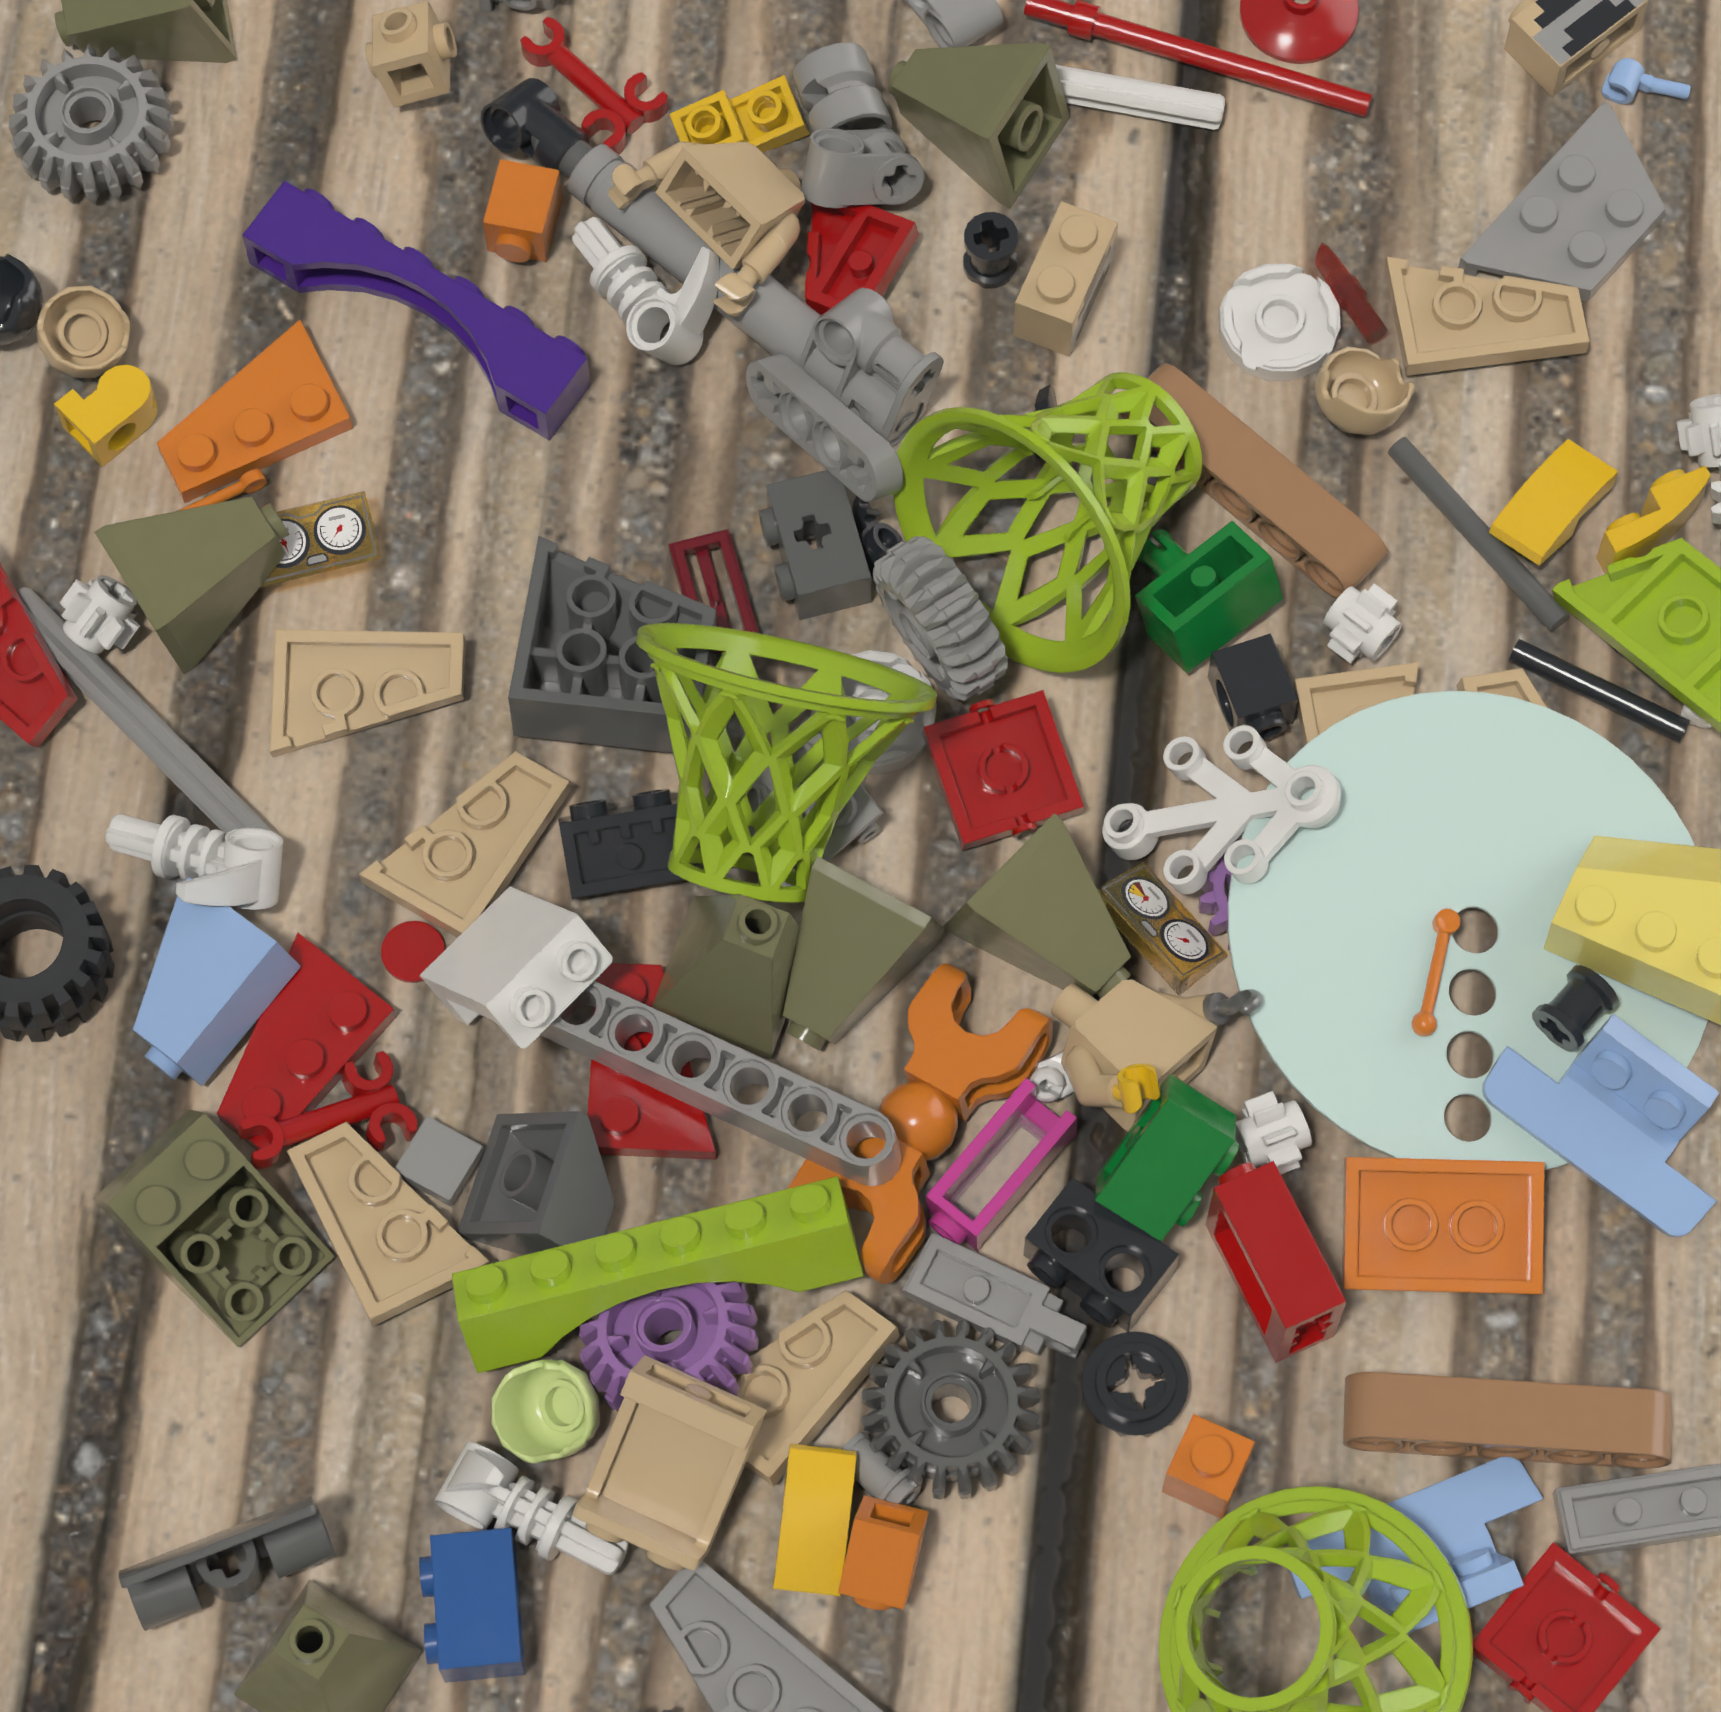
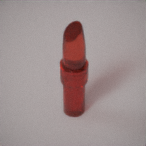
M1322 242L1315 257L1316 267L1329 285L1340 309L1347 312L1366 342L1373 343L1378 341L1386 334V326L1367 300V293L1356 276L1351 275L1331 248Z

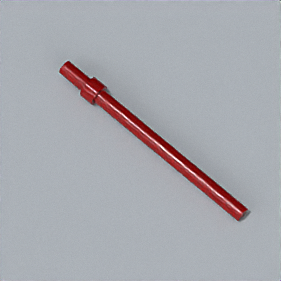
M1027 0L1025 4L1024 15L1068 28L1067 34L1091 41L1093 36L1100 37L1365 118L1370 107L1373 94L1100 13L1101 6L1082 0H1077L1075 5L1061 0Z

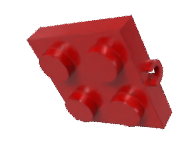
M1044 690L994 705L992 699L983 700L969 707L970 713L923 727L922 735L962 850L1010 835L1013 838H1018L1021 833L1026 831L1034 833L1038 830L1037 827L1042 826L1054 813L1060 819H1065L1083 812L1084 804ZM988 708V710L978 713V710Z
M1553 1542L1523 1578L1524 1586L1514 1589L1473 1640V1655L1508 1682L1509 1690L1518 1691L1524 1697V1702L1528 1705L1532 1702L1543 1712H1595L1661 1628L1618 1595L1621 1588L1612 1578L1604 1573H1599L1595 1576ZM1601 1582L1605 1583L1611 1591L1604 1588Z

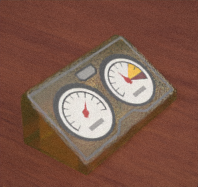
M365 491L277 511L276 513L290 534L279 541L286 555L260 587L380 559L381 554Z
M1144 862L1109 880L1097 889L1118 930L1179 996L1227 958V952Z

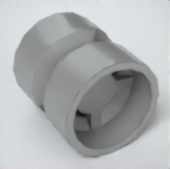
M850 42L832 44L808 54L798 62L793 70V81L802 106L809 112L808 120L812 133L823 128L841 130L892 129V120L882 93L875 88L876 77L866 51L860 45Z

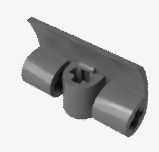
M311 1496L120 1570L118 1576L121 1587L128 1589L138 1619L144 1631L203 1609L196 1588L199 1585L206 1583L211 1593L221 1600L228 1602L244 1601L254 1595L262 1585L265 1574L264 1560L271 1559L275 1572L280 1579L334 1558L336 1554L314 1497ZM234 1553L240 1561L237 1563L240 1573L227 1578L221 1570L224 1567L220 1560L224 1556Z

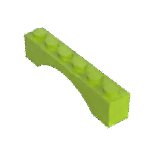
M838 1176L452 1273L458 1323L477 1374L541 1358L562 1337L589 1318L621 1302L657 1290L695 1283L744 1282L771 1285L795 1292H803L863 1277L855 1235Z

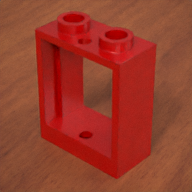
M1271 1161L1258 1168H1255L1253 1162H1248L1230 1169L1218 1178L1219 1185L1213 1188L1205 1225L1275 1363L1334 1337L1346 1300L1275 1162Z

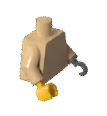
M1122 980L1098 1001L1079 986L1072 983L1059 994L1051 1008V1014L1070 1028L1061 1064L1067 1073L1079 1103L1087 1107H1102L1128 1132L1150 1100H1157L1161 1097L1159 1088L1169 1074L1187 1084L1205 1068L1216 1034V1025L1227 1023L1230 1016L1236 1014L1239 1010L1243 1015H1250L1260 1006L1262 996L1255 989H1246L1235 993L1229 999L1221 992L1182 997L1153 991L1134 980Z

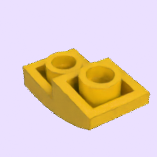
M785 75L732 99L728 97L723 89L669 114L680 142L700 144L748 142L755 145L763 153L810 135L792 87Z
M1567 439L1516 492L1492 523L1489 533L1540 566L1573 536L1579 518L1612 489L1619 471Z
M1706 465L1686 474L1684 470L1677 469L1662 475L1650 486L1641 516L1639 513L1624 515L1606 528L1596 556L1605 574L1608 573L1606 565L1627 557L1645 556L1653 548L1665 544L1684 526L1700 505L1711 475Z
M789 1444L781 1505V1522L773 1575V1589L840 1596L838 1590L845 1562L856 1451Z

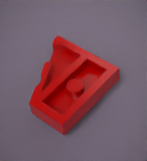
M810 202L812 220L811 232H808L807 241L809 270L806 272L805 280L806 304L818 314L823 315L841 300L860 288L871 289L883 296L919 236L916 222L872 205L826 208Z

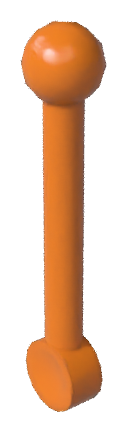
M253 469L243 474L238 482L180 510L225 502L244 492L248 494L254 493L262 489L267 481L260 469Z
M1445 908L1440 910L1432 921L1437 938L1421 1010L1413 1016L1411 1022L1413 1031L1420 1037L1432 1035L1437 1028V1021L1433 1011L1449 938L1460 926V917L1452 909Z

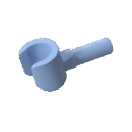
M1624 58L1614 64L1601 90L1602 95L1608 100L1617 104H1629L1633 101L1637 89L1647 93L1653 92L1687 100L1691 86L1645 74V70L1639 62L1631 58Z

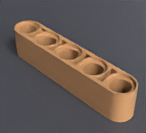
M1163 363L1147 378L1164 389L1179 404L1193 425L1202 453V470L1196 485L1324 592L1337 599L1348 587L1353 586L1356 588L1387 556V548L1384 542L1368 524L1173 365ZM1153 404L1148 419L1150 424L1154 427L1172 425L1160 409ZM1130 412L1120 413L1122 419H1129ZM1151 447L1154 451L1159 453L1160 448ZM1184 452L1175 467L1177 470L1185 469Z
M1360 1372L1345 1377L1343 1444L1351 1449L1370 1452L1479 1459L1512 1457L1518 1461L1638 1469L1660 1468L1671 1464L1672 1397L1666 1392L1640 1388Z

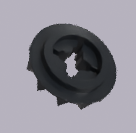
M1144 1332L1120 1333L1103 1341L1089 1356L1082 1376L1083 1400L1093 1414L1096 1423L1103 1424L1115 1431L1120 1437L1142 1435L1148 1438L1164 1427L1172 1425L1181 1412L1188 1393L1187 1371L1179 1354L1161 1338ZM1129 1360L1132 1370H1136L1139 1379H1151V1381L1162 1379L1155 1382L1154 1386L1145 1389L1142 1410L1138 1409L1137 1402H1133L1130 1393L1119 1394L1118 1391L1108 1393L1115 1390L1116 1386L1124 1383L1127 1369L1126 1361Z

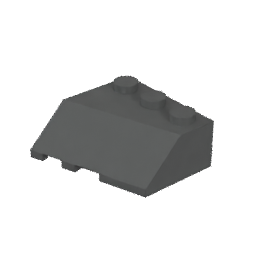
M538 536L508 696L513 735L673 753L667 717L659 694L655 670L650 667V664L654 663V661L648 656L646 651L637 645V631L644 625L655 623L716 626V609L649 581L643 584L631 581L612 573L610 565L591 557H588L587 561H583L559 551L557 543ZM677 648L680 655L711 666L713 665L714 650ZM692 679L699 694L703 697L707 684ZM681 714V717H682V720H683V724H684V728H685L687 737H688V739H689L690 729H689V727L687 726V724H686V722H685V720H684V718H683V716H682V714Z

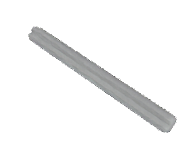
M23 587L17 591L60 669L221 831L230 832L240 828H260L271 831L270 827L96 653L81 648L65 634L63 630L65 622L31 588Z

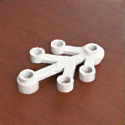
M1241 725L1235 727L1226 735L1223 742L1225 754L1236 767L1244 770L1253 768L1276 787L1250 792L1208 761L1205 752L1194 739L1186 736L1178 737L1172 740L1164 750L1163 760L1165 765L1176 778L1184 781L1191 780L1215 799L1146 811L1142 806L1133 803L1116 805L1108 811L1104 818L1102 827L1103 838L1120 858L1137 860L1153 850L1159 836L1212 827L1191 851L1179 850L1168 857L1163 868L1166 880L1177 892L1192 894L1203 887L1207 880L1208 871L1225 853L1224 864L1233 877L1240 883L1251 884L1260 880L1265 875L1268 869V862L1299 827L1318 828L1326 825L1336 816L1341 799V788L1336 777L1331 771L1319 765H1306L1294 769L1267 749L1265 741L1253 727ZM1253 741L1251 748L1247 752L1237 754L1239 747L1243 743ZM1193 752L1191 759L1187 763L1177 765L1182 755ZM1315 788L1310 797L1300 800L1307 791ZM1273 816L1254 841L1250 839L1236 841L1244 832L1247 824L1253 819ZM1133 821L1129 829L1120 832L1126 824ZM1254 855V859L1249 866L1237 868L1238 862L1242 858ZM1193 865V870L1187 877L1177 879L1179 872L1184 867Z

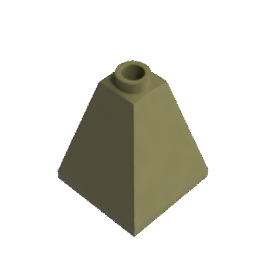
M61 0L63 10L55 13L56 27L63 43L67 47L76 45L83 53L89 44L96 50L97 57H103L113 46L120 53L121 58L124 59L135 55L137 59L213 63H228L237 60L226 0Z
M1041 42L915 49L907 62L902 60L895 65L889 77L888 91L891 95L895 96L900 114L997 202L1011 209L1070 119L1051 47Z
M252 496L109 524L94 532L183 674L197 666L283 559L286 552L279 541L290 535L271 503L259 509Z
M1055 813L943 926L952 935L1062 990L1074 983L1091 996L1096 994L1101 999L1122 980H1127L1131 975L1123 967L1131 956L1064 822Z
M818 856L811 868L783 1016L792 1021L786 1033L819 1051L825 1040L836 1044L941 943L947 931L931 916Z
M742 894L694 896L652 1008L732 1045L770 1059L786 1019L783 1016L800 925L790 913Z
M309 1580L234 1695L259 1712H384L419 1659L422 1650Z

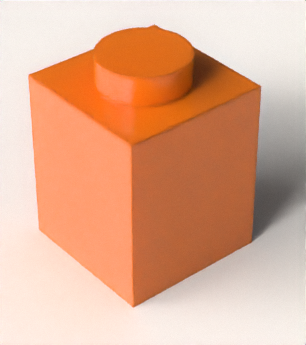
M500 159L483 220L487 251L494 252L501 258L512 262H526L529 259L547 262L563 201L559 170Z
M1193 1414L1166 1472L1162 1492L1222 1519L1249 1463L1255 1441Z
M864 1495L854 1518L838 1593L853 1597L857 1604L865 1608L888 1610L894 1607L904 1610L913 1585L929 1511Z

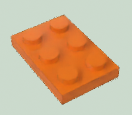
M1344 1157L1342 1289L1543 1294L1545 1162Z

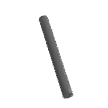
M1407 437L1399 439L1390 447L1388 455L1548 630L1552 632L1559 628L1568 619L1569 614L1507 546L1489 533L1490 528Z

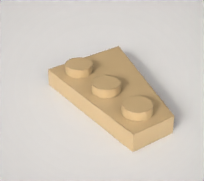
M275 629L270 754L272 757H276L464 700L466 649L464 633Z
M347 1122L287 1150L293 1166L372 1327L453 1288L452 1273L490 1264L486 1257L474 1246L469 1245L449 1225V1222L432 1205L429 1206L402 1179L401 1175Z

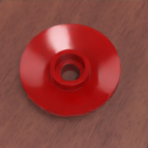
M1293 0L1240 1L1241 24L1245 34L1254 46L1276 60L1293 64L1319 62L1339 52L1351 39L1356 29L1359 14L1358 0H1310V2L1305 4H1299Z

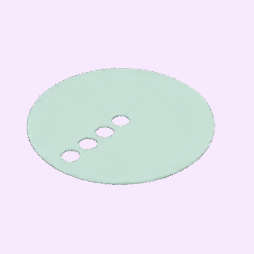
M1441 691L1419 693L1391 699L1360 710L1335 723L1312 739L1287 762L1294 769L1306 765H1319L1331 771L1340 784V807L1336 816L1324 826L1318 828L1299 827L1268 862V869L1260 880L1251 884H1244L1238 882L1231 874L1227 904L1228 941L1232 968L1239 991L1255 989L1262 996L1260 1006L1248 1016L1270 1058L1289 1083L1310 1105L1338 1128L1365 1145L1393 1158L1545 1162L1544 1170H1549L1569 1163L1489 1105L1483 1097V1082L1497 1058L1507 1046L1558 1083L1579 1052L1609 1017L1614 1014L1683 1066L1688 1067L1700 1044L1708 1020L1598 972L1596 973L1614 989L1619 1004L1610 1013H1601L1582 1034L1584 1036V1043L1577 1050L1567 1051L1551 1042L1532 1019V1012L1539 1005L1549 1004L1568 983V972L1575 965H1579L1544 950V945L1555 913L1576 867L1593 837L1604 836L1695 846L1674 807L1653 780L1630 757L1612 743L1576 720L1528 701L1486 692ZM1270 783V785L1267 787L1266 790H1268V789H1273V788H1276V787H1274V786ZM1315 788L1307 791L1300 800L1310 797ZM1273 816L1253 819L1247 824L1241 839L1254 841ZM1254 855L1242 858L1238 862L1237 868L1249 866L1254 859ZM1445 908L1452 909L1456 913L1467 908L1481 909L1488 913L1496 924V942L1486 952L1471 953L1462 949L1455 942L1453 935L1450 936L1433 1011L1437 1021V1028L1432 1035L1420 1037L1413 1031L1411 1022L1413 1016L1421 1010L1437 938L1432 921L1435 915ZM1464 970H1476L1490 979L1495 990V1000L1489 1011L1473 1016L1462 1013L1453 1005L1449 995V986L1452 978L1457 973ZM1471 1032L1480 1035L1488 1042L1492 1050L1493 1061L1485 1075L1478 1078H1466L1460 1076L1451 1068L1446 1052L1450 1040L1455 1035ZM1460 1095H1470L1478 1098L1485 1104L1490 1114V1127L1484 1137L1468 1142L1454 1137L1449 1132L1444 1121V1111L1451 1099Z

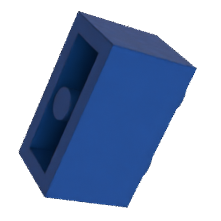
M502 1528L430 1535L431 1556L419 1558L423 1598L434 1597L436 1622L424 1624V1645L427 1664L439 1665V1671L445 1683L526 1675L517 1551L512 1529Z

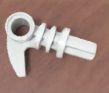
M591 217L586 221H580L574 227L575 233L572 236V241L593 267L590 285L599 296L607 297L609 305L618 311L620 319L626 324V332L630 342L638 349L671 365H682L692 360L702 346L703 330L714 307V303L711 300L716 299L718 289L715 287V283L719 280V256L702 246L682 288L678 292L670 294L664 284L657 281V276L653 270L646 267V256L637 246H621L600 218ZM670 322L667 334L660 340L662 329Z
M123 814L114 816L110 821L109 828L106 830L105 841L113 851L151 861L152 870L156 876L166 879L180 876L182 880H186L176 883V894L183 902L259 910L270 908L279 901L283 839L275 832L260 828H240L230 832L217 829L210 831L206 826L190 825L187 818L177 815H170L162 824H157Z
M466 1442L434 1500L438 1507L456 1519L480 1530H487L492 1519L496 1518L497 1521L494 1529H512L513 1527L518 1529L515 1536L516 1541L527 1546L533 1538L537 1539L538 1542L535 1550L538 1551V1556L548 1561L553 1560L561 1551L606 1575H613L619 1569L627 1554L629 1543L625 1540L619 1543L609 1542L591 1534L586 1529L585 1522L572 1516L578 1499L567 1495L566 1497L563 1496L558 1504L552 1502L555 1491L545 1486H542L537 1494L533 1493L532 1490L535 1484L533 1480L521 1476L517 1483L513 1482L519 1472V1469L514 1464L484 1446L473 1442Z

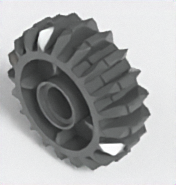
M940 1320L931 1322V1340L925 1342L915 1328L907 1330L905 1339L910 1351L905 1352L898 1345L889 1343L884 1348V1356L893 1368L882 1364H873L869 1370V1378L880 1387H871L862 1391V1404L876 1409L862 1416V1428L864 1431L871 1433L882 1432L870 1442L871 1450L873 1452H884L885 1454L894 1451L885 1466L893 1472L900 1468L902 1470L906 1467L911 1468L907 1482L915 1488L922 1485L925 1477L932 1479V1495L934 1499L938 1500L944 1498L946 1482H957L958 1494L961 1499H969L971 1497L970 1479L978 1477L982 1487L988 1492L996 1489L997 1480L992 1468L995 1466L1004 1474L1014 1476L1018 1472V1463L1009 1451L1020 1455H1030L1033 1449V1441L1022 1432H1031L1038 1430L1040 1427L1041 1416L1026 1409L1040 1402V1391L1035 1387L1021 1386L1031 1378V1366L1028 1363H1020L1008 1368L1007 1366L1016 1355V1346L1008 1342L995 1352L992 1351L991 1347L995 1331L990 1329V1327L985 1328L980 1333L977 1341L968 1339L969 1322L965 1320L958 1322L956 1337H944V1325ZM944 1397H957L967 1404L970 1411L964 1419L949 1423L939 1419L934 1414L932 1408L938 1400Z

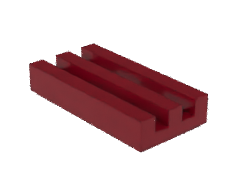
M729 529L668 544L669 554L681 595L698 602L685 555L695 553L710 607L716 609V627L730 628L708 549L719 547L743 631L759 633ZM714 650L713 655L725 651Z

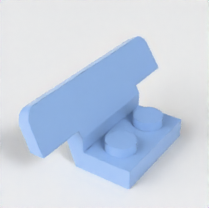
M1612 1014L1579 1052L1558 1083L1509 1046L1499 1055L1484 1080L1482 1093L1489 1105L1664 1235L1678 1238L1688 1234L1715 1204L1716 1200L1665 1162L1678 1142L1707 1112L1718 1096L1719 1091L1616 1015Z
M1512 1457L1497 1458L1387 1504L1411 1519L1436 1543L1458 1578L1468 1609L1524 1586L1515 1561L1496 1552L1485 1526L1487 1522L1543 1500L1524 1466L1517 1459ZM1370 1527L1369 1555L1403 1560L1413 1564L1397 1545ZM1343 1530L1307 1541L1312 1550L1345 1549ZM1330 1566L1321 1568L1323 1571L1343 1581H1347L1350 1579L1355 1567ZM1288 1569L1297 1596L1301 1599L1311 1596L1312 1594L1304 1582ZM1372 1579L1365 1593L1371 1604L1391 1616L1410 1590ZM1435 1605L1407 1634L1439 1621Z

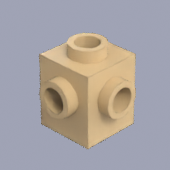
M429 1L373 15L372 42H368L365 45L366 59L371 73L375 78L379 79L393 107L450 93V58L457 55L456 41L450 25L447 22H439Z

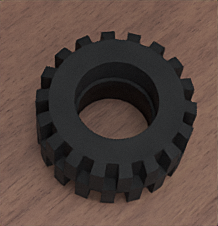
M25 865L22 875H15L11 866L0 869V950L11 938L28 930H48L63 937L58 956L44 971L27 978H9L0 975V1031L5 1039L18 1041L22 1031L27 1033L31 1042L46 1041L45 1031L54 1028L59 1037L72 1032L68 1022L75 1017H78L85 1023L94 1014L89 1004L92 999L103 1003L109 992L104 978H113L115 967L110 955L111 952H114L111 938L94 901H90L86 890L77 881L70 885L66 875L55 869L50 871L47 878L44 877L39 865Z

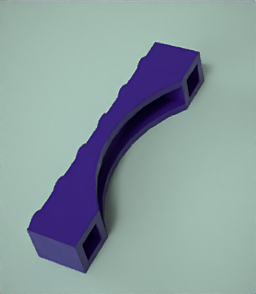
M283 181L242 235L249 263L298 293L325 290L362 292L397 301L430 317L452 333L475 358L491 386L499 411L549 441L591 386L588 359L584 351L575 342L561 335L553 338L535 327L533 321L521 310L513 306L501 308L486 299L482 291L468 279L461 276H455L454 279L435 269L432 262L420 251L412 247H405L402 250L385 240L383 234L373 224L359 217H356L354 220L349 219L337 212L326 197L313 189L306 188L302 191Z

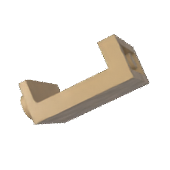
M644 1355L628 1374L620 1394L624 1399L584 1495L576 1503L572 1516L585 1522L586 1529L600 1539L615 1543L625 1540L647 1550L648 1558L662 1567L677 1571L684 1568L694 1571L711 1548L767 1410Z

